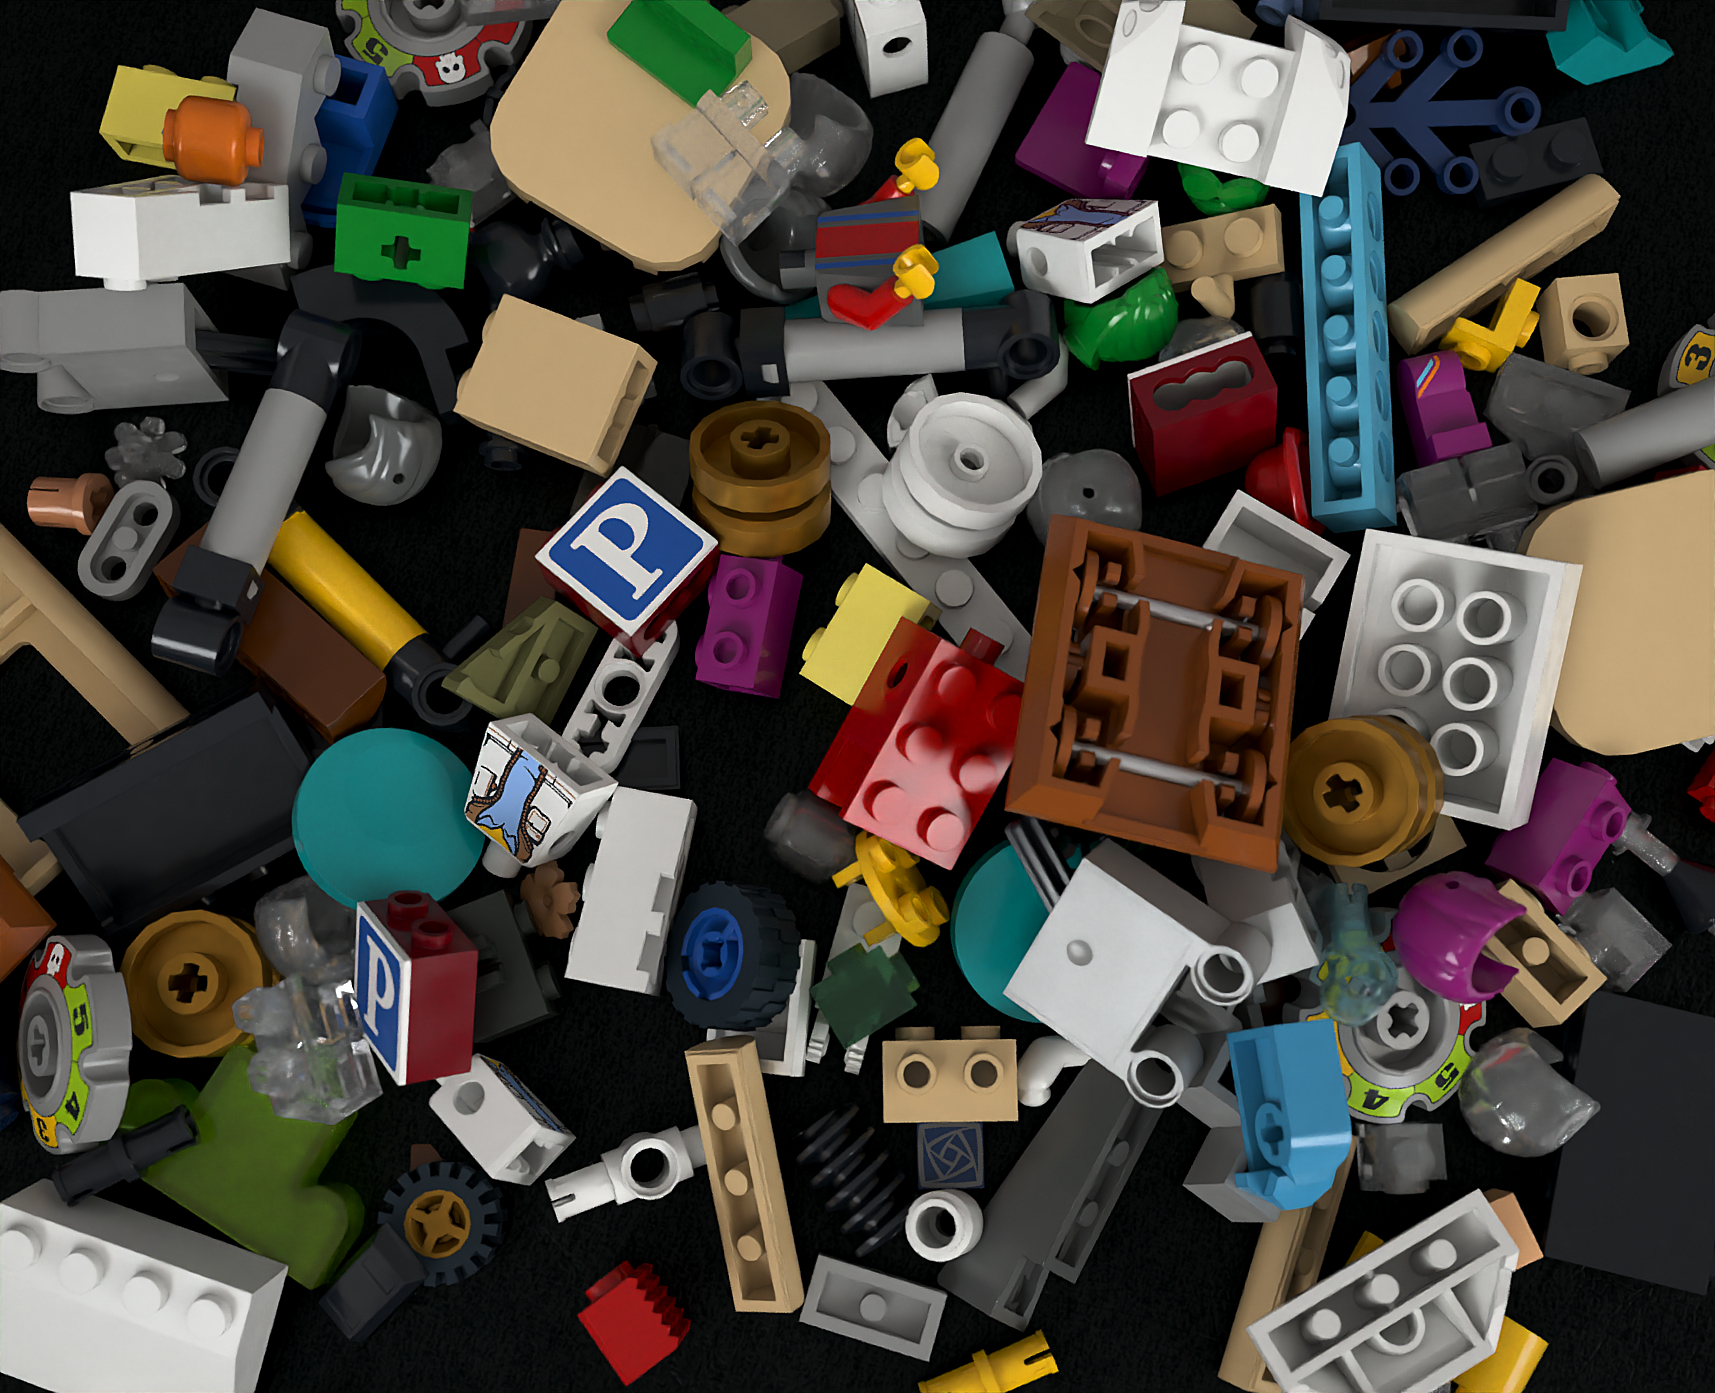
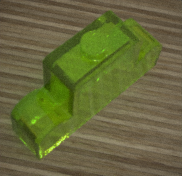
M236 1044L229 1049L201 1093L190 1082L180 1078L142 1079L130 1085L124 1111L116 1130L126 1128L128 1131H131L174 1110L176 1106L184 1104L186 1110L189 1109L201 1134L200 1144L194 1147L191 1146L146 1168L147 1174L141 1178L142 1180L253 1253L289 1265L287 1275L311 1290L329 1282L361 1231L365 1221V1207L360 1195L352 1187L340 1182L318 1183L320 1174L358 1116V1109L353 1103L319 1082L324 1075L319 1068L294 1054H289L287 1059L284 1060L262 1045ZM107 1140L99 1141L98 1147L107 1143Z

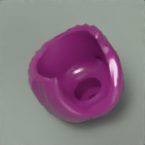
M1459 871L1426 877L1416 883L1403 896L1398 905V912L1394 914L1392 939L1397 956L1402 966L1418 983L1444 999L1460 1004H1478L1490 1000L1495 994L1502 993L1511 982L1512 977L1518 975L1520 971L1518 968L1502 964L1487 957L1481 950L1496 931L1515 917L1524 916L1527 907L1500 894L1492 881L1484 877H1476L1470 873Z

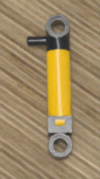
M226 446L215 448L203 455L195 467L193 475L194 488L200 498L214 510L240 452L238 448ZM292 500L267 563L333 629L386 675L387 683L423 720L443 734L453 736L468 734L477 728L486 715L485 710L463 699L459 708L452 713L440 714L436 704L438 696L445 690L441 686L444 678L494 632V626L481 613H476L441 646L303 508Z

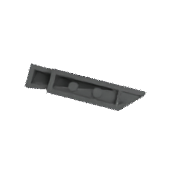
M1089 1059L982 1211L983 1231L978 1243L969 1252L947 1261L938 1274L937 1281L939 1285L990 1317L1024 1333L1049 1271L1075 1284L1164 1108H1151L1138 1102L1129 1093L1123 1079L1095 1059Z

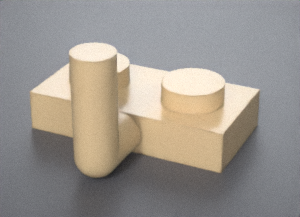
M1275 204L1161 228L1164 262L1157 266L1165 268L1169 280H1172L1174 293L1191 290L1193 297L1218 321H1226L1234 314L1233 281L1285 271L1281 212Z

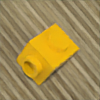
M1517 278L1498 301L1487 328L1465 318L1458 317L1443 335L1438 348L1440 350L1453 349L1459 356L1464 368L1474 371L1486 370L1494 373L1513 352L1515 345L1523 348L1532 335L1540 314L1531 309L1541 288Z

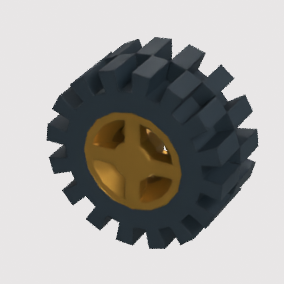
M448 1159L417 1166L416 1169L406 1172L398 1178V1185L395 1188L389 1189L383 1199L388 1203L385 1210L379 1211L377 1224H384L386 1222L390 1224L429 1271L430 1275L424 1280V1286L435 1287L442 1283L450 1285L471 1276L492 1260L496 1255L494 1252L496 1247L503 1243L506 1232L502 1231V1224L508 1219L507 1208H501L499 1198L504 1196L499 1186L494 1188L488 1181L491 1176L484 1170L477 1171L472 1168V1163L463 1160L454 1162ZM452 1207H453L452 1214H453V1216H454L455 1223L459 1224V1226L453 1223L452 1217H451V1215L449 1214L450 1211H451V1209H452Z

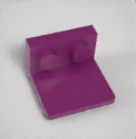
M1073 61L1069 63L1016 152L1015 163L1080 199L1130 200L1155 156L1147 155V157H1142L1085 143L1102 75Z

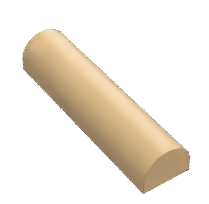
M1595 174L1585 175L1387 305V323L1391 333L1408 356L1417 354L1441 338L1458 317L1470 319L1500 299L1517 278L1524 281L1529 280L1603 231L1619 203L1620 195L1602 177Z
M734 1035L709 1040L686 1050L685 1056L735 1310L792 1313L804 1303L805 1294L755 1038L750 1035Z
M1352 1135L1348 1157L1336 1169L1332 1187L1310 1207L1282 1210L1276 1222H1263L1218 1372V1377L1250 1392L1283 1393L1245 1328L1316 1284L1354 1157L1358 1137Z

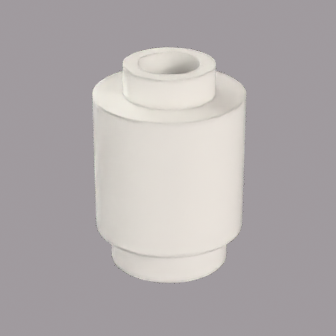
M942 1189L926 1193L919 1197L909 1209L905 1224L907 1238L913 1249L928 1260L943 1262L954 1259L969 1252L978 1243L983 1231L981 1209L969 1194L958 1189ZM946 1210L952 1214L955 1220V1235L947 1234L941 1227L940 1218Z

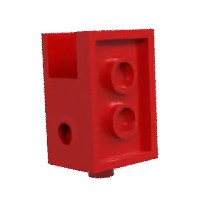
M901 616L808 788L815 795L842 807L838 814L842 819L951 871L1013 759L1024 682L995 666L1005 646L970 627L959 647Z

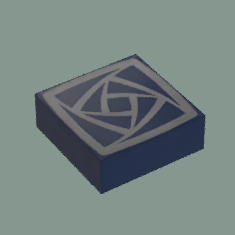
M983 1121L916 1122L918 1189L985 1188Z

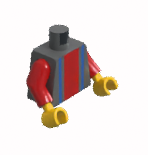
M913 138L907 141L895 157V165L903 173L901 176L892 175L870 199L856 206L826 211L818 216L816 248L780 251L779 262L782 288L817 287L821 316L828 322L849 323L867 331H874L882 325L924 326V298H927L933 292L935 279L932 275L937 273L939 263L924 246L919 195H915L913 189L916 187L919 190H928L938 182L939 167L934 162V151L920 138Z

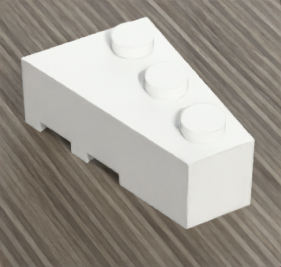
M165 175L70 192L76 275L104 278V288L120 291L143 290L147 288L146 281H176L178 276L291 262L288 185L244 181L240 186L230 187L192 182L177 175Z
M621 786L616 787L612 801H607L598 814L596 838H601L595 864H589L585 875L582 891V900L585 902L578 927H576L571 940L568 965L564 977L644 994L660 995L665 971L664 956H666L667 944L665 943L668 931L672 929L673 918L678 908L698 810L693 800Z

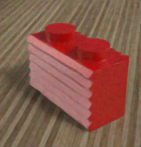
M627 1259L585 1291V1294L592 1303L577 1315L625 1386L632 1383L674 1351L689 1331L691 1319L682 1318L683 1308L674 1307L676 1297L667 1296L668 1286L659 1285L660 1275L651 1274L653 1264L643 1263L634 1270Z

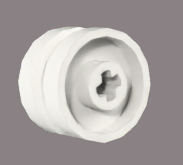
M964 392L937 396L919 409L904 439L900 442L882 477V500L892 523L911 543L934 555L964 559L985 554L1004 538L1013 525L1016 516L1023 511L1034 495L1043 474L1041 450L1031 429L1010 408L987 396Z

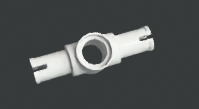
M699 1124L679 1131L677 1126H674L656 1134L649 1132L635 1133L626 1138L619 1148L601 1154V1162L554 1180H546L545 1184L552 1201L570 1195L552 1202L559 1223L565 1221V1218L612 1200H616L617 1205L636 1198L646 1200L662 1198L670 1193L678 1182L693 1177V1169L707 1164ZM643 1149H659L664 1160L661 1173L657 1178L649 1182L635 1181L630 1171L632 1159Z

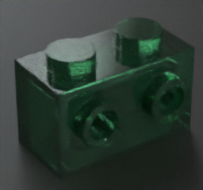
M860 942L828 961L826 965L832 975L808 989L843 1048L847 1050L913 1009L916 1003L910 994L918 990L920 985L899 951L888 958L880 945L867 953Z

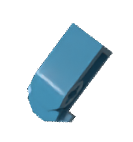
M1333 1019L1272 1025L1226 1033L1249 1169L1247 1172L1234 1173L1236 1188L1266 1200L1281 1210L1310 1207L1332 1187L1336 1169L1348 1157L1352 1140L1351 1121Z

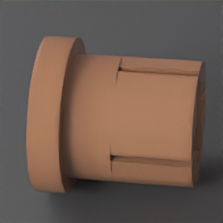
M84 473L78 479L37 477L30 486L32 490L28 492L27 507L30 518L38 526L75 528L81 534L91 536L113 500L114 491L109 479L100 473Z

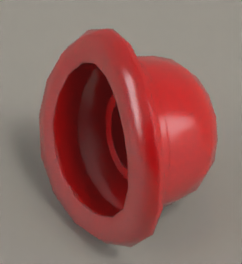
M1287 427L1284 429L1282 444L1257 454L1249 463L1245 474L1244 491L1247 495L1320 536L1326 526L1312 517L1309 436L1300 429Z

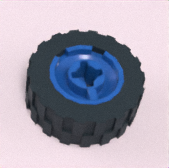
M716 881V884L707 882L699 886L700 890L696 893L691 892L685 898V904L681 909L677 910L673 918L672 929L668 931L665 943L667 944L666 956H664V969H666L667 980H665L667 991L671 992L674 1000L672 1003L676 1010L682 1012L685 1015L684 1019L690 1024H696L700 1028L741 1032L756 1031V1027H766L773 1022L772 1018L776 1014L782 1013L787 1006L786 1001L789 995L793 994L797 984L795 978L797 970H800L801 957H799L801 937L800 932L796 930V918L793 911L785 906L786 901L780 895L772 894L771 889L727 881Z

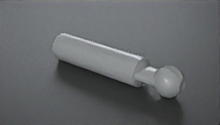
M1002 0L1006 18L999 32H985L980 36L932 134L928 146L934 151V162L939 167L938 182L928 190H919L916 187L913 189L914 194L919 195L924 246L932 248L947 246L1033 67L1034 57L1026 46L1033 31L1041 27L1026 17L1024 13L1034 0Z
M1715 375L1575 431L1574 444L1584 472L1596 489L1601 490L1715 444Z

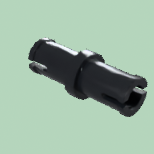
M180 1104L174 1110L131 1131H128L126 1128H120L115 1131L110 1140H107V1143L64 1164L54 1166L51 1170L53 1183L63 1202L67 1201V1206L73 1207L79 1204L81 1200L124 1179L129 1183H133L146 1176V1168L191 1146L194 1147L200 1144L201 1134L189 1109L186 1110V1106Z

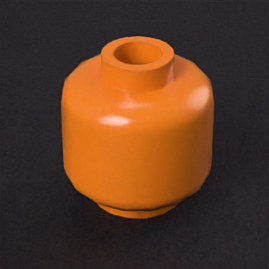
M190 95L181 101L177 110L168 109L163 127V154L165 161L175 164L177 173L183 179L192 182L237 187L245 181L250 167L261 168L264 157V129L252 127L250 112L242 103Z

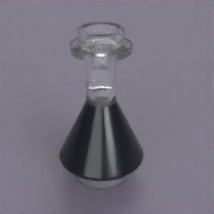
M1631 810L1627 816L1623 833L1615 842L1611 843L1613 845L1611 852L1617 856L1629 849L1662 876L1688 932L1698 934L1708 930L1715 936V866L1679 857L1646 830L1651 821L1650 815L1645 813L1639 816Z

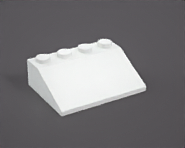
M1366 528L1328 720L1361 714L1391 716L1416 728L1435 749L1445 776L1444 805L1439 814L1505 830H1512L1527 824L1583 565ZM1357 781L1356 789L1358 794H1361L1363 791L1360 783Z
M44 1178L0 1202V1372L55 1393H254L289 1265L93 1195L81 1200L79 1204L69 1207L67 1206V1201L63 1202L53 1181Z

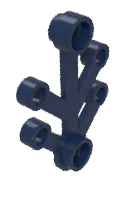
M1461 29L1448 34L1440 44L1439 53L1393 102L1369 103L1395 71L1411 68L1420 61L1423 54V43L1421 38L1413 31L1402 30L1386 37L1380 47V54L1349 86V119L1343 128L1338 146L1356 142L1361 143L1381 171V191L1384 194L1394 197L1410 194L1419 184L1420 171L1418 166L1410 159H1394L1369 128H1392L1436 175V183L1439 189L1446 194L1456 195L1467 193L1476 186L1479 179L1478 166L1471 158L1465 156L1456 157L1429 127L1488 126L1494 135L1503 137L1531 132L1537 125L1541 115L1540 101L1532 90L1522 86L1500 90L1490 100L1429 101L1458 69L1470 67L1480 59L1483 52V42L1477 32L1471 29ZM1458 38L1466 41L1469 48L1468 55L1463 61L1459 60L1453 51L1454 43ZM1398 39L1405 41L1409 46L1410 52L1405 62L1397 60L1393 52L1394 44ZM1516 100L1522 102L1525 108V116L1520 123L1516 122L1511 116V107ZM1456 164L1461 166L1465 173L1464 181L1459 187L1454 186L1450 181V171ZM1396 166L1403 168L1406 173V182L1400 189L1394 187L1390 179L1391 172Z

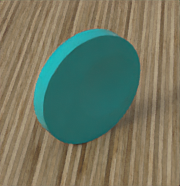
M376 728L344 737L326 749L316 759L300 784L294 800L292 834L298 856L305 870L313 881L330 897L354 910H357V902L385 899L391 893L400 890L428 892L437 903L441 902L453 893L470 875L483 849L485 834L467 820L464 811L473 775L465 764L448 748L417 732L397 728Z
M1060 837L1056 838L1055 841L1060 850H1065L1067 843ZM1009 839L980 857L962 880L951 911V943L961 972L974 990L988 1004L1013 1018L1043 1023L1003 994L1050 915ZM1090 846V851H1092L1096 847ZM1076 847L1073 857L1066 860L1070 868L1078 869L1081 864L1080 848Z

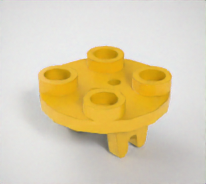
M865 829L856 836L855 851L858 861L833 875L832 879L837 888H840L844 885L849 886L864 878L871 895L881 909L886 921L862 935L868 947L876 943L879 944L898 933L913 946L924 948L935 942L940 935V925L950 920V911L941 893L934 886L927 887L923 876L915 864L920 862V856Z

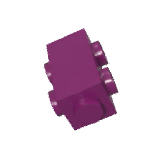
M720 555L718 570L712 576L708 587L710 610L705 634L700 637L695 652V661L698 668L696 680L722 690L779 699L803 579L802 574L782 564L783 555L774 558Z
M1552 758L1541 777L1537 779L1528 823L1512 830L1501 832L1495 839L1491 854L1484 864L1499 882L1512 879L1517 885L1524 887L1532 893L1544 909L1564 916L1573 900L1587 889L1591 881L1592 871L1609 844L1615 842L1623 833L1631 808L1615 787L1617 780L1605 769L1589 762H1582L1578 767Z

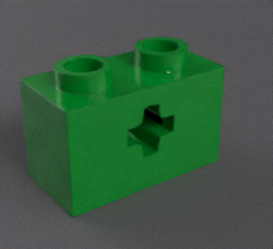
M344 172L337 201L334 272L353 274L357 278L368 281L391 279L413 282L428 289L437 290L447 287L463 289L473 191Z

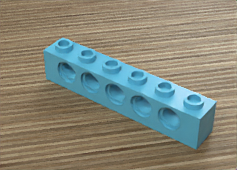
M1356 142L1338 146L1322 197L1299 192L1312 517L1334 533L1397 525L1381 171L1361 143Z

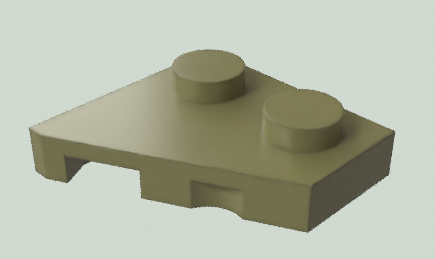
M541 596L448 674L441 686L499 719L532 713L549 727L599 628L561 603Z

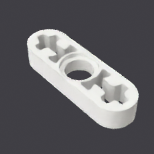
M676 621L662 634L664 642L661 644L655 641L643 654L642 658L645 667L651 669L649 672H646L635 662L637 657L613 638L563 732L562 738L583 754L580 745L577 743L581 737L592 739L602 725L598 715L592 714L593 711L597 709L604 717L609 719L601 735L607 750L604 754L594 751L588 758L607 774L614 771L622 760L635 730H637L679 651L680 635ZM626 655L630 660L622 659V657ZM619 676L631 677L640 685L636 699L624 706L612 705L604 698L607 684ZM613 722L622 723V725L616 727Z

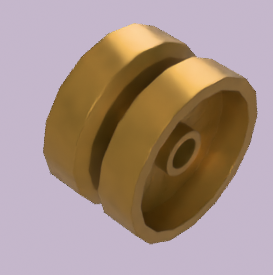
M746 401L724 406L704 417L692 431L689 458L690 473L694 481L692 493L694 522L718 541L720 550L742 557L774 558L798 552L821 537L830 524L831 440L830 434L821 419L802 407L779 401Z
M1361 714L1331 719L1306 728L1289 745L1282 817L1283 830L1303 852L1328 865L1359 867L1411 849L1432 830L1444 805L1445 776L1435 749L1416 728L1391 716ZM1357 781L1360 783L1363 791L1361 794H1358L1356 789Z
M206 910L172 912L146 926L127 948L119 970L122 973L127 991L132 1033L150 1049L178 1058H211L238 1055L262 1042L281 1020L290 994L288 964L277 941L256 923ZM207 977L208 985L206 991H204L203 983Z

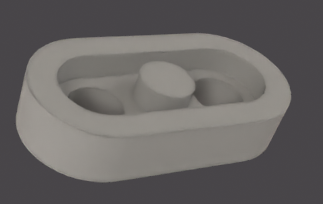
M146 480L129 483L116 493L78 560V575L88 590L109 601H124L134 597L143 589L153 572L152 568L158 564L180 524L181 511L173 495L157 483ZM150 509H157L158 516L156 521L151 525L143 526V515ZM120 562H125V574L117 580H112V568Z

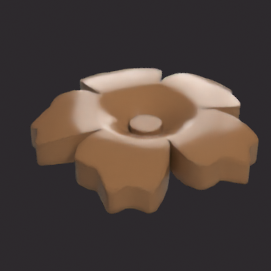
M556 860L540 864L536 867L535 873L528 874L525 880L521 882L519 897L521 901L525 899L528 901L540 932L539 936L545 935L546 937L564 939L568 938L569 933L574 930L567 914L576 911V902L580 899L581 894L577 890L576 882L562 883L564 872L558 868Z

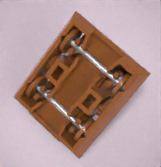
M1052 513L1048 526L1005 810L1275 873L1278 868L1306 577L1301 574L1242 560L1237 556L1127 528L1121 529L1077 517ZM1091 602H1097V605L1087 615ZM1072 630H1075L1074 641H1070ZM1220 634L1232 636L1218 649ZM1069 759H1076L1075 762L1069 768H1067Z

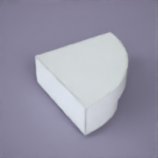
M932 374L923 376L911 383L895 403L887 424L889 454L896 451L919 409L938 396Z

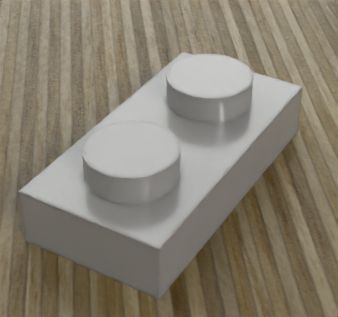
M819 1252L799 1321L929 1362L946 1302L947 1291Z

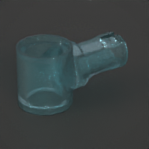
M1338 883L1327 887L1323 892L1327 905L1331 944L1326 947L1325 951L1328 974L1320 986L1319 999L1322 1009L1335 1022L1343 1026L1358 1027L1374 1019L1393 996L1398 987L1399 974L1395 963L1382 951L1381 944L1373 939L1367 899L1368 887L1365 884L1353 883L1351 886L1352 894H1349L1347 883ZM1345 977H1355L1364 982L1369 988L1371 996H1361L1354 992L1348 986Z

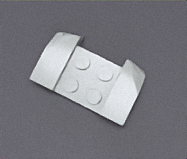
M1122 0L1085 138L1086 144L1147 157V155L1256 179L1265 185L1322 197L1348 112L1351 59L1335 40L1288 14L1285 23V48L1182 23L1186 0Z

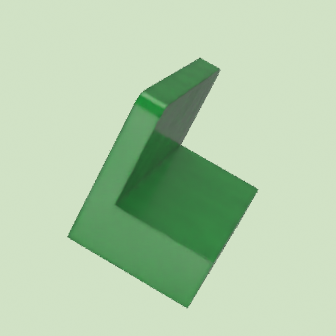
M632 0L607 31L608 42L703 116L711 112L752 60L751 36L705 0Z

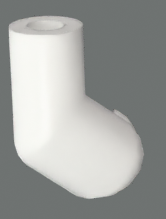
M1058 333L1060 358L1057 366L1041 378L1027 380L1007 397L1009 406L1026 420L1030 419L1066 388L1069 349L1065 345L1060 333Z
M1061 1035L1037 1038L1030 1044L1017 1062V1095L1019 1102L1030 1107L1043 1105L1050 1099L1051 1091L1049 1087L1063 1067L1085 1065L1092 1057Z

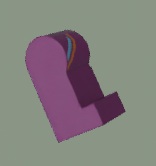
M1450 348L1399 361L1397 366V387L1420 476L1474 464L1493 445L1486 422H1478L1470 392L1466 391L1465 374L1457 353Z

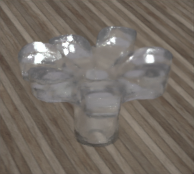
M146 417L141 423L139 430L130 423L124 422L119 424L114 430L115 436L119 441L118 447L107 450L105 456L108 466L111 469L118 470L114 479L115 483L121 489L129 483L146 480L157 483L166 490V483L163 479L164 475L172 479H179L185 473L186 464L182 460L173 457V454L180 453L186 449L187 441L184 435L179 432L164 433V421L155 417Z

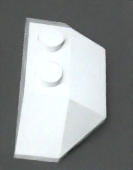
M1478 1188L1289 1299L1245 1329L1283 1393H1431L1495 1353L1508 1301L1511 1275L1515 1271L1520 1250Z

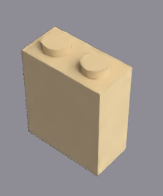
M504 293L497 310H494L486 319L482 331L483 343L472 368H469L463 374L457 389L458 401L453 411L477 427L609 478L658 362L637 343Z

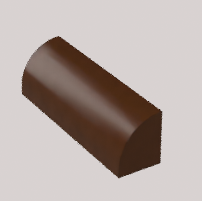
M210 520L152 568L169 599L174 595L179 596L171 586L189 544L199 547ZM264 567L260 577L266 586L250 625H243L242 640L235 659L256 678L263 677L270 690L332 746L344 737L361 732L367 726L384 697L387 685L386 675Z

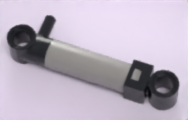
M1023 289L1006 295L997 305L924 310V326L882 325L874 331H867L849 323L828 322L822 317L786 319L785 306L741 309L740 323L734 317L725 313L708 311L695 315L688 320L684 327L680 381L684 389L691 395L703 400L718 401L727 399L737 393L742 386L743 379L747 399L791 396V383L984 370L985 396L1005 401L1010 394L1009 376L1023 380L1041 378L1057 366L1060 358L1056 308L1054 302L1046 294L1037 290Z
M296 309L289 315L279 338L277 366L199 547L189 544L171 587L179 596H172L163 606L157 618L151 640V651L154 657L219 678L224 676L232 666L241 644L243 625H250L266 586L260 576L324 423L334 412V399L338 390L345 388L349 384L356 371L363 339L362 331L359 328L301 309Z

